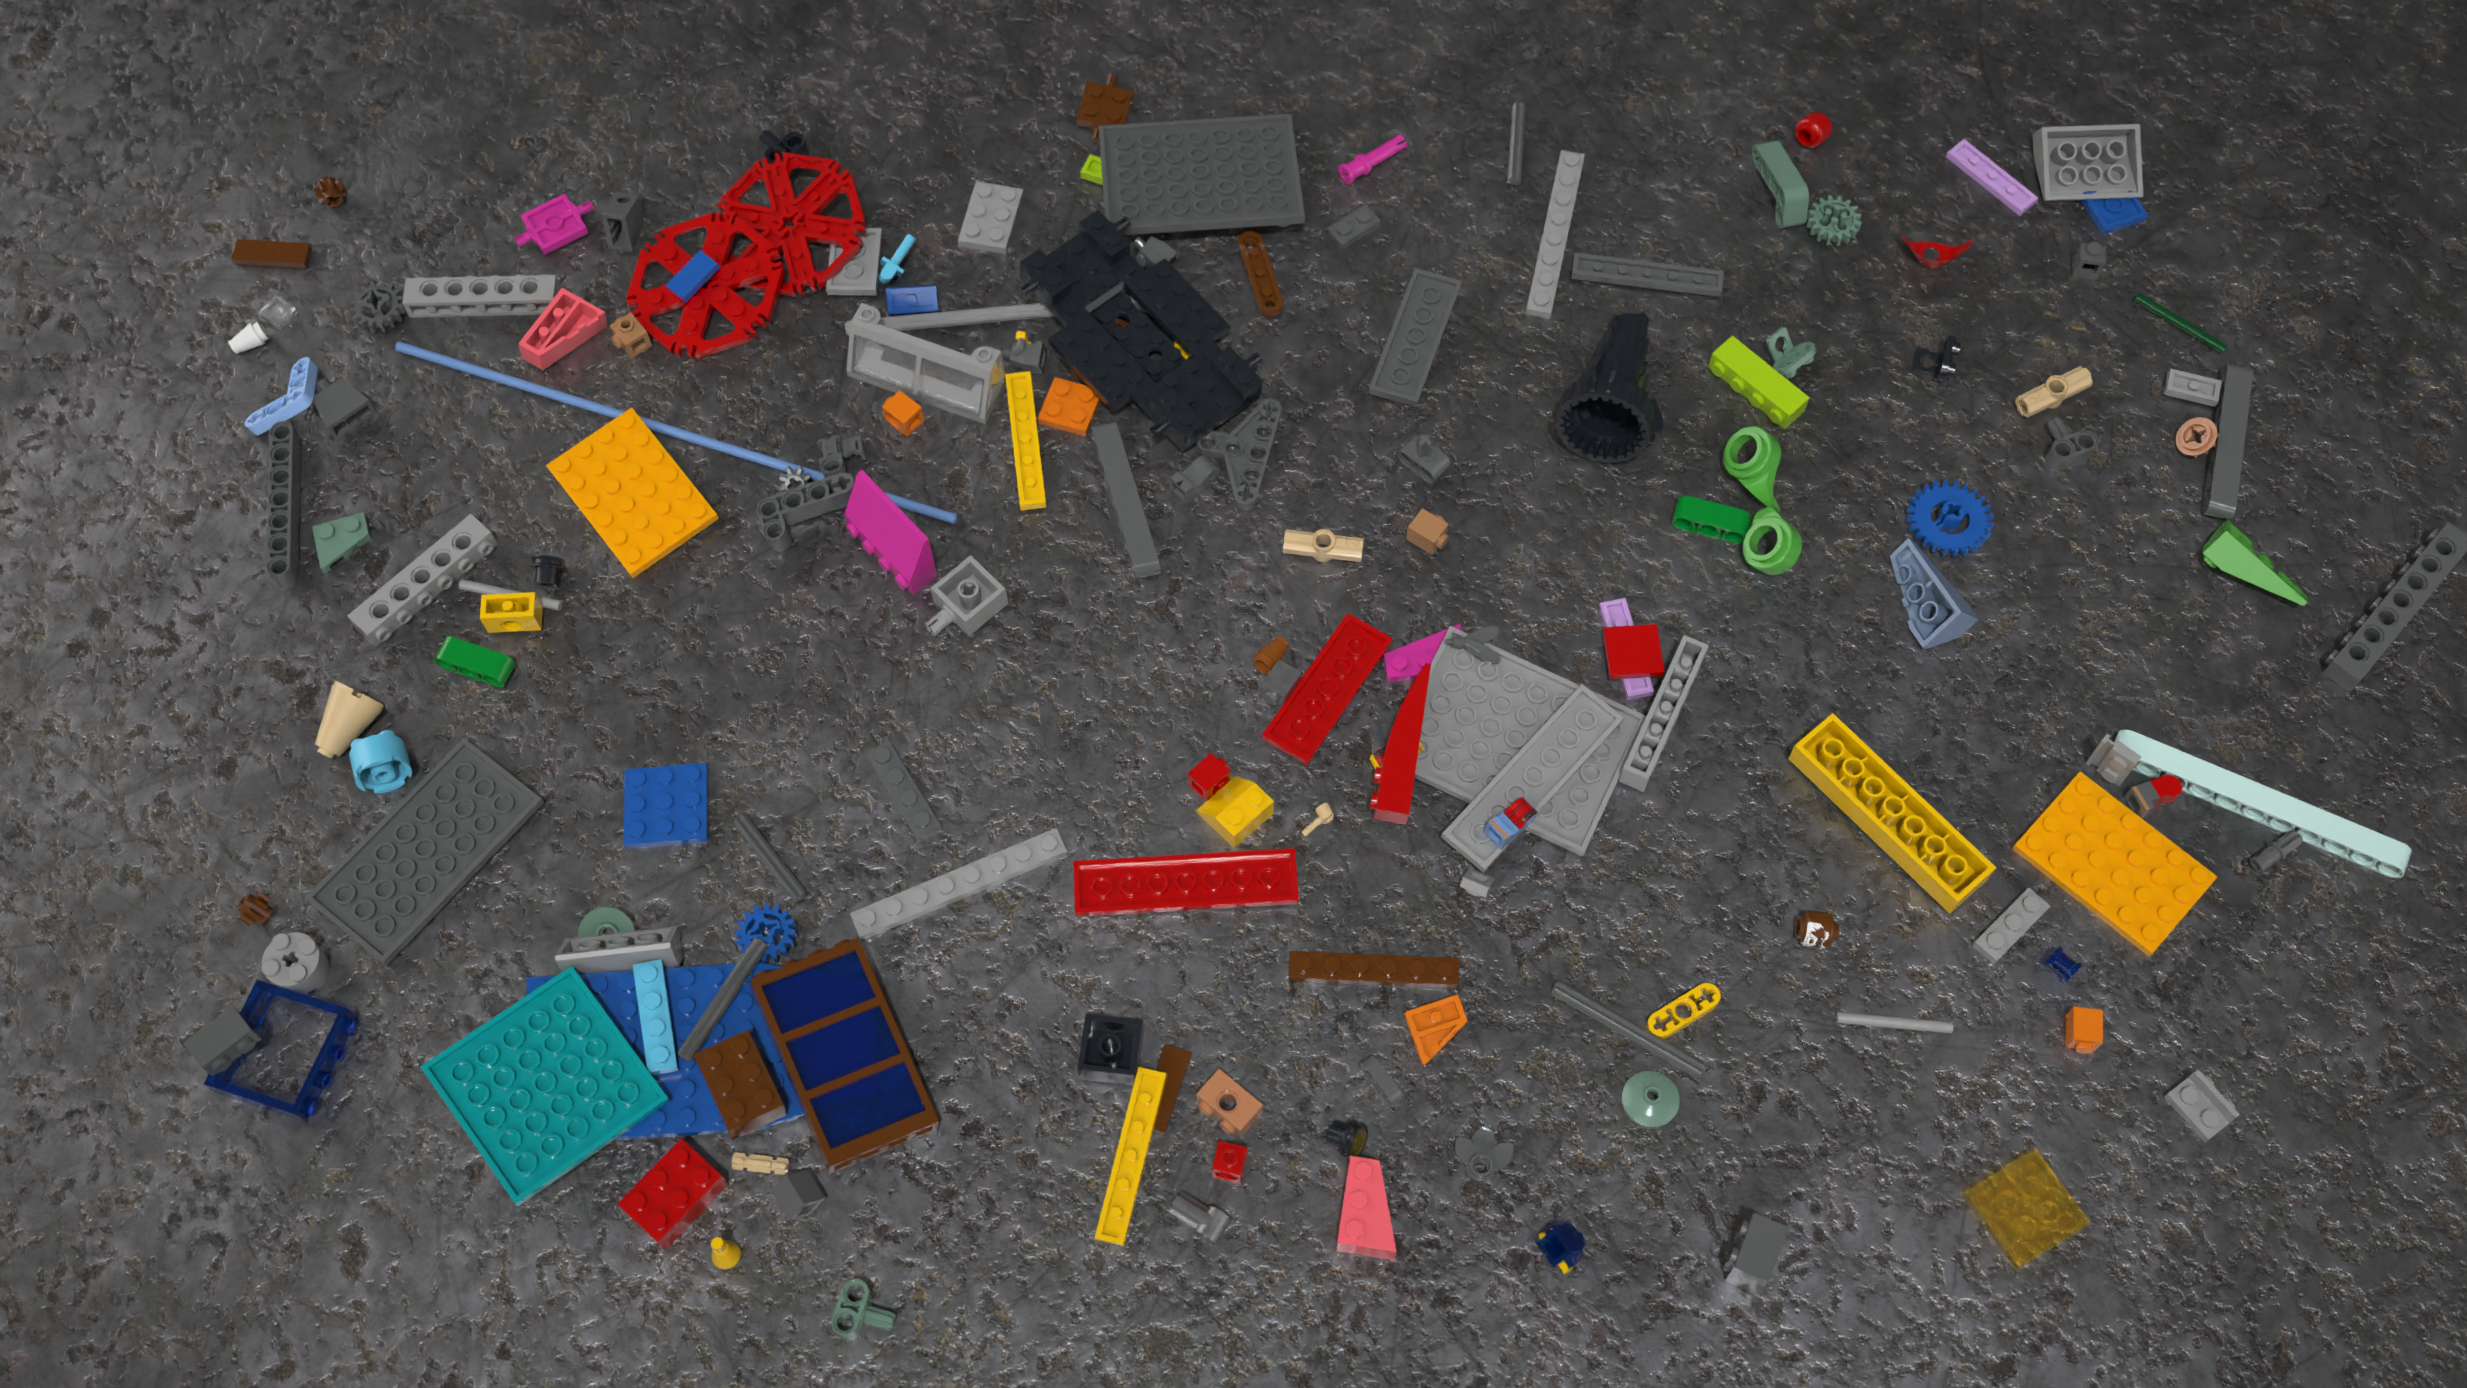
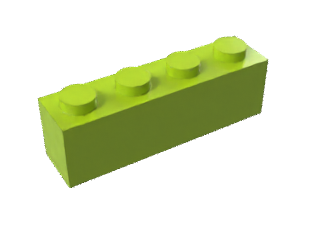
M1733 335L1712 353L1708 366L1712 373L1726 381L1735 392L1741 393L1750 401L1752 406L1759 408L1768 415L1773 423L1779 424L1782 428L1786 429L1805 411L1810 397Z

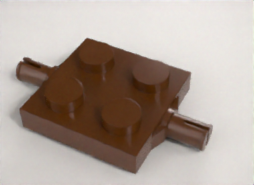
M1112 73L1108 74L1106 85L1086 81L1076 125L1088 127L1094 131L1091 139L1094 144L1096 139L1097 144H1100L1099 126L1126 124L1133 91L1115 87L1118 79L1116 74L1113 75V79Z

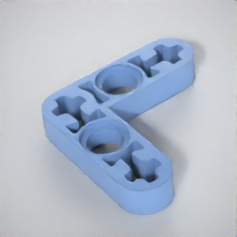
M309 357L298 360L291 369L287 394L252 413L245 421V426L254 435H260L268 431L275 423L286 421L307 409L314 398L318 366Z

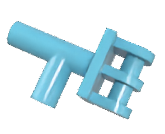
M906 235L891 260L883 256L879 263L884 266L879 274V281L881 283H889L894 275L901 277L904 270L899 267V264L916 239L913 236Z

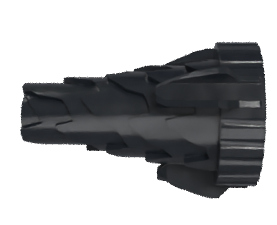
M1644 312L1640 314L1623 313L1619 316L1613 315L1609 328L1602 338L1598 353L1596 355L1593 354L1585 374L1583 373L1582 378L1578 379L1577 382L1571 383L1561 396L1554 420L1557 434L1571 451L1578 453L1583 458H1589L1592 461H1600L1602 463L1628 461L1643 453L1646 446L1655 441V434L1662 432L1663 417L1657 401L1653 398L1649 399V392H1645L1649 375L1646 374L1649 362L1645 361L1650 339L1647 338L1649 318Z

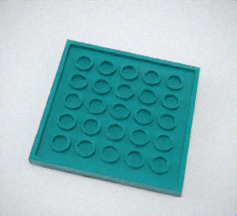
M572 966L420 1066L517 1207L669 1102L666 1094Z

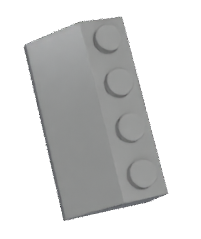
M679 926L565 938L555 954V961L561 972L572 966L578 974L633 970L634 964L660 959L663 962V968H676L680 966L683 959Z

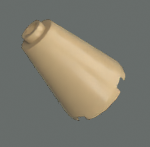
M335 681L331 687L315 741V745L319 746L317 752L331 759L334 755L340 757L348 749L351 742L356 740L382 712L384 705Z

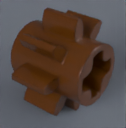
M330 176L321 178L317 183L318 187L313 188L320 205L325 203L328 207L339 206L343 202L342 196L347 195L341 179L335 180V178Z
M248 892L236 907V910L241 913L238 920L248 926H253L255 922L262 925L273 910V907L268 905L271 898L262 892H256L254 895Z

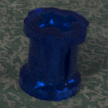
M2060 946L2044 962V965L2050 966L2063 977L2062 981L2066 984L2083 964L2072 960L2063 952L2064 949Z

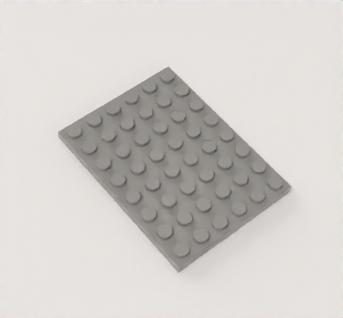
M1450 626L1431 663L1420 743L1425 751L1418 754L1415 778L1470 804L1580 685L1487 642L1484 645L1494 650L1499 655L1501 661L1495 665L1483 662L1464 648H1454L1451 644H1445V639L1469 635ZM1596 692L1593 693L1624 717L1623 722L1539 812L1536 819L1525 828L1526 831L1580 856H1583L1646 719V715Z

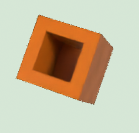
M2074 1006L2066 1014V1048L2075 1049L2077 1053L2081 1054L2095 1052L2103 1043V1010Z

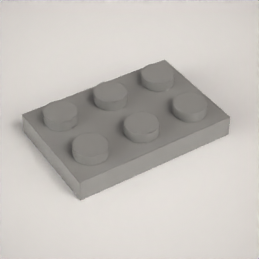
M976 181L959 234L958 245L960 247L1007 254L1024 197L1023 189Z
M865 228L867 230L866 234L858 233L856 237L862 239L863 245L860 246V251L833 278L827 281V295L877 296L883 238L882 228ZM831 244L828 267L842 253L841 246Z

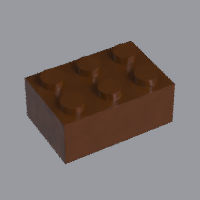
M748 1030L694 1054L698 1068L732 1141L786 1116L783 1102Z

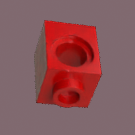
M1210 753L1187 774L1188 785L1207 801L1230 781V767L1221 757L1217 759Z
M1219 1141L1212 1166V1178L1241 1185L1247 1161V1147Z

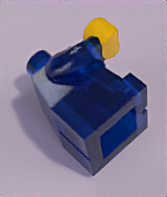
M1567 1223L1549 1227L1545 1232L1539 1234L1540 1240L1537 1242L1542 1252L1548 1254L1546 1258L1552 1267L1559 1266L1564 1274L1571 1271L1579 1262L1583 1254L1582 1248L1586 1245L1583 1234L1578 1232L1574 1225Z

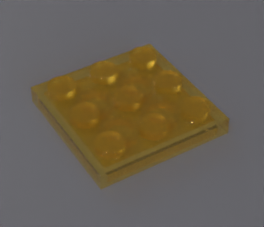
M2036 1148L1962 1194L2016 1271L2091 1224Z

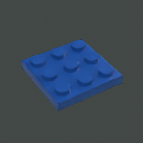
M707 762L625 769L623 845L626 849L709 842V767Z

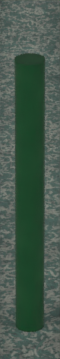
M2138 293L2134 299V302L2219 353L2222 354L2228 345L2143 294Z

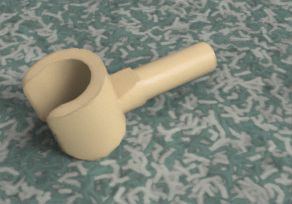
M1328 803L1321 804L1315 809L1318 818L1314 819L1312 823L1301 831L1304 837L1321 824H1327L1333 820L1334 814Z

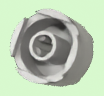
M291 932L286 934L280 933L273 937L272 942L263 954L261 969L265 976L282 993L292 997H303L309 995L308 992L315 988L319 989L325 983L330 972V963L324 950L310 936L299 932Z

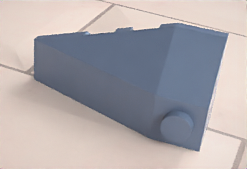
M1908 538L1890 555L1896 581L1900 584L1904 597L1902 599L1903 607L1907 608L1909 615V629L1922 648L1928 649L1959 638L1979 620L1965 599L1912 539Z

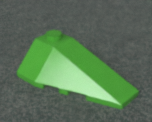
M2228 519L2221 524L2203 546V554L2205 555L2203 559L2211 567L2215 568L2218 566L2226 573L2302 606L2308 603L2307 595L2285 573L2280 570L2276 573L2273 570L2275 566L2265 554H2256L2252 546L2253 542Z

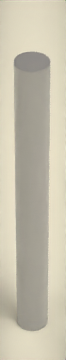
M461 579L459 583V589L485 595L524 593ZM537 595L544 608L557 611L562 609L563 602L561 600Z
M1847 1012L1836 1013V1023L1953 1033V1022Z

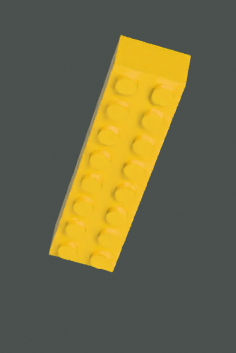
M1833 713L1794 745L1788 759L1949 914L1980 888L1995 871L1996 867Z

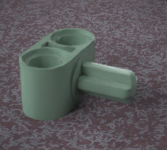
M860 1279L849 1280L844 1285L832 1317V1328L839 1338L844 1341H852L859 1337L865 1324L891 1330L895 1323V1313L871 1306L872 1293L866 1283ZM858 1289L864 1290V1296L860 1301H850L852 1292ZM844 1319H854V1325L850 1330H840V1324Z

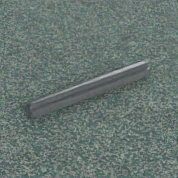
M759 938L752 940L679 1049L678 1055L681 1059L687 1062H691L694 1059V1054L698 1053L766 951L767 944Z

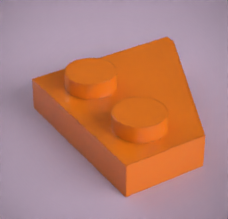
M1458 994L1403 1013L1422 1066L1426 1065L1467 1023Z

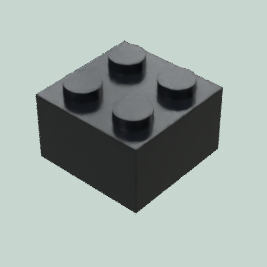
M1086 1014L1077 1067L1079 1079L1134 1085L1140 1063L1144 1035L1143 1020Z

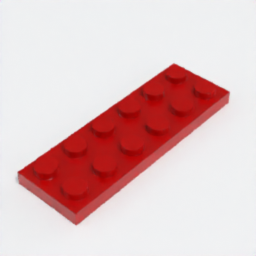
M1347 613L1263 732L1262 740L1308 766L1392 645L1393 638Z

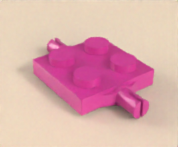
M564 193L520 215L526 225L527 232L514 237L519 247L532 240L540 247L543 254L546 255L588 234L587 227L582 221V215L594 210V207L590 200L576 207L568 200Z

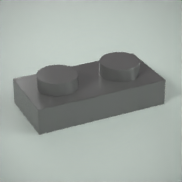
M1365 204L1328 227L1326 234L1340 250H1343L1380 227L1381 220Z

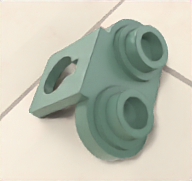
M1781 327L1766 339L1774 361L1773 368L1786 379L1794 377L1797 374L1796 370L1801 365L1811 363L1817 352L1813 342H1804L1793 347L1786 327ZM1779 337L1784 339L1783 353L1777 351L1775 347V342Z

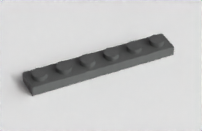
M1574 253L1571 279L1721 297L1724 271Z

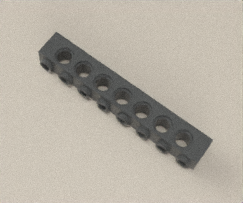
M2449 522L2441 530L2435 528L2426 539L2430 544L2427 547L2421 545L2413 554L2412 558L2416 561L2413 564L2407 562L2398 572L2401 579L2399 581L2393 579L2383 592L2387 596L2384 599L2379 596L2369 607L2372 614L2370 616L2364 614L2354 627L2358 631L2355 634L2350 631L2340 642L2343 649L2340 652L2335 649L2325 660L2329 666L2324 670L2323 674L2348 692H2351L2467 552V534Z

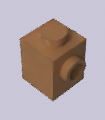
M631 312L609 325L613 333L610 337L618 350L623 348L631 359L652 346L647 331Z
M1422 508L1409 524L1406 540L1433 555L1438 548L1442 549L1449 539V535H1447L1449 524L1441 516L1433 515Z

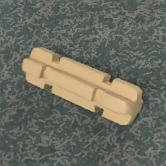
M741 1152L734 1153L731 1161L732 1169L744 1171V1168H747V1171L767 1174L775 1171V1175H784L789 1171L790 1167L788 1158L777 1157V1160H775L774 1156L758 1154L746 1156V1153Z

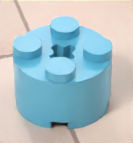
M385 730L377 735L356 739L351 742L349 758L356 786L360 790L366 792V788L374 789V793L390 792L402 787L407 776L411 777L412 769L405 742L400 737L395 736L393 731Z

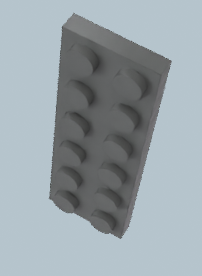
M1414 268L1371 381L1369 394L1413 407L1418 406L1461 290V280Z

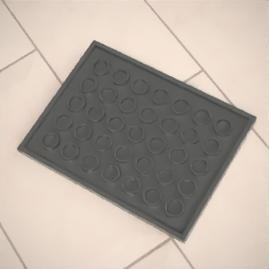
M1291 114L1099 126L1105 217L1114 224L1124 216L1127 219L1129 218L1131 225L1121 231L1122 235L1305 223Z

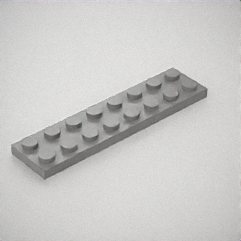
M1581 684L1442 833L1441 838L1484 873L1513 842L1512 840L1500 850L1484 833L1488 821L1500 815L1521 797H1524L1540 812L1623 722L1624 717Z

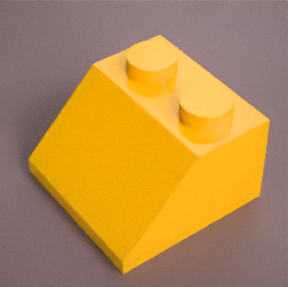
M1235 776L1199 807L1196 813L1235 849L1274 814V800L1255 782Z

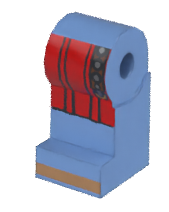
M1521 797L1500 815L1488 821L1484 833L1502 850L1536 819L1539 812L1524 797Z

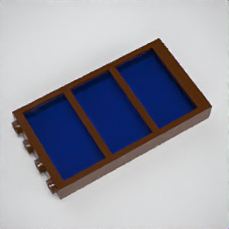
M858 938L852 941L850 939L839 941L833 948L826 951L823 949L815 950L805 959L800 961L796 959L789 960L783 963L779 969L771 972L770 970H763L754 975L753 979H750V990L828 1174L937 1130L939 1124L937 1115Z

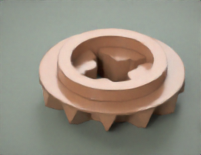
M2204 417L2188 420L2177 432L2176 445L2178 449L2186 456L2190 455L2196 458L2200 454H2208V450L2212 446H2216L2215 441L2219 437L2217 426L2211 420ZM2194 431L2201 435L2202 441L2200 444L2194 441Z

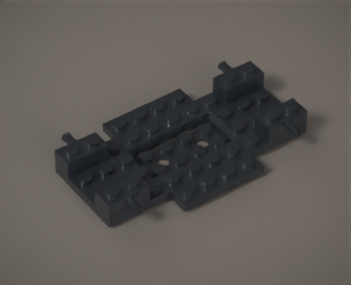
M1097 210L1079 222L1078 235L1048 255H1045L1039 249L1020 262V279L1024 285L1019 287V291L1024 297L1033 292L1065 326L1048 338V344L1113 413L1134 399L1156 423L1150 427L1152 434L1154 433V436H1158L1164 431L1183 452L1260 397L1263 380L1252 368L1262 362L1263 359L1256 352L1244 360L1230 346L1222 351L1214 342L1230 331V325L1165 258L1147 271L1139 265L1130 255L1131 243L1121 234L1122 230L1131 225L1129 218L1127 219L1124 216L1114 224ZM1125 293L1129 296L1132 295L1188 354L1187 359L1182 356L1180 349L1174 347L1165 338V334L1149 321L1148 316L1140 312L1132 303V299L1124 295ZM1121 316L1127 317L1130 320V324L1119 326L1116 323V319ZM1156 350L1161 352L1163 357L1158 361H1154L1149 358L1148 354Z

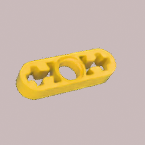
M1700 984L1653 1013L1649 1017L1646 1030L1664 1040L1714 1010L1720 1000V991L1713 984ZM1702 992L1705 995H1712L1710 1002L1704 1000L1699 1003L1698 1007L1696 1006L1695 1002L1700 1000ZM1679 1005H1685L1691 1010V1016L1680 1018L1676 1014L1675 1008ZM1670 1015L1672 1021L1666 1024L1664 1032L1662 1029H1654L1656 1020L1658 1023H1663Z

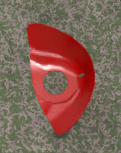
M1901 232L1904 241L1916 260L1929 269H1937L1946 265L1966 251L1972 244V240L1960 246H1947L1935 242L1907 241ZM1927 248L1936 249L1939 252V258L1936 260L1926 259L1924 250Z

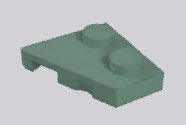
M364 512L312 526L320 569L323 573L329 572L331 570L330 565L339 558L343 557L346 559L357 547L363 546L371 539L368 520Z

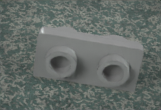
M2196 1070L2164 1096L2204 1142H2207L2239 1116L2233 1102L2227 1097H2223L2215 1088L2212 1079L2202 1074L2200 1070Z

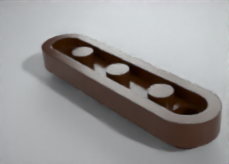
M1245 232L1238 239V250L1260 314L1265 317H1276L1282 312L1283 299L1263 239L1256 232Z

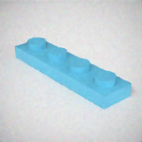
M660 959L634 964L633 972L647 1070L652 1076L678 1071L663 962Z

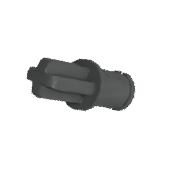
M2292 830L2276 842H2269L2267 848L2250 858L2249 862L2252 868L2258 873H2263L2274 863L2284 861L2288 853L2301 845L2303 838L2297 831Z

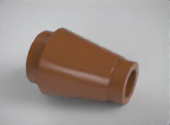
M1277 636L1254 654V667L1263 674H1269L1279 659L1282 660L1289 648L1288 641L1281 636Z

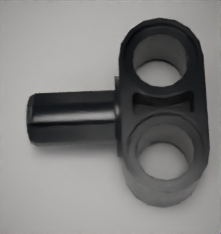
M770 130L761 132L759 140L768 148L765 152V157L769 164H773L776 161V153L780 155L782 160H784L782 152L809 156L803 134L790 132L779 139Z

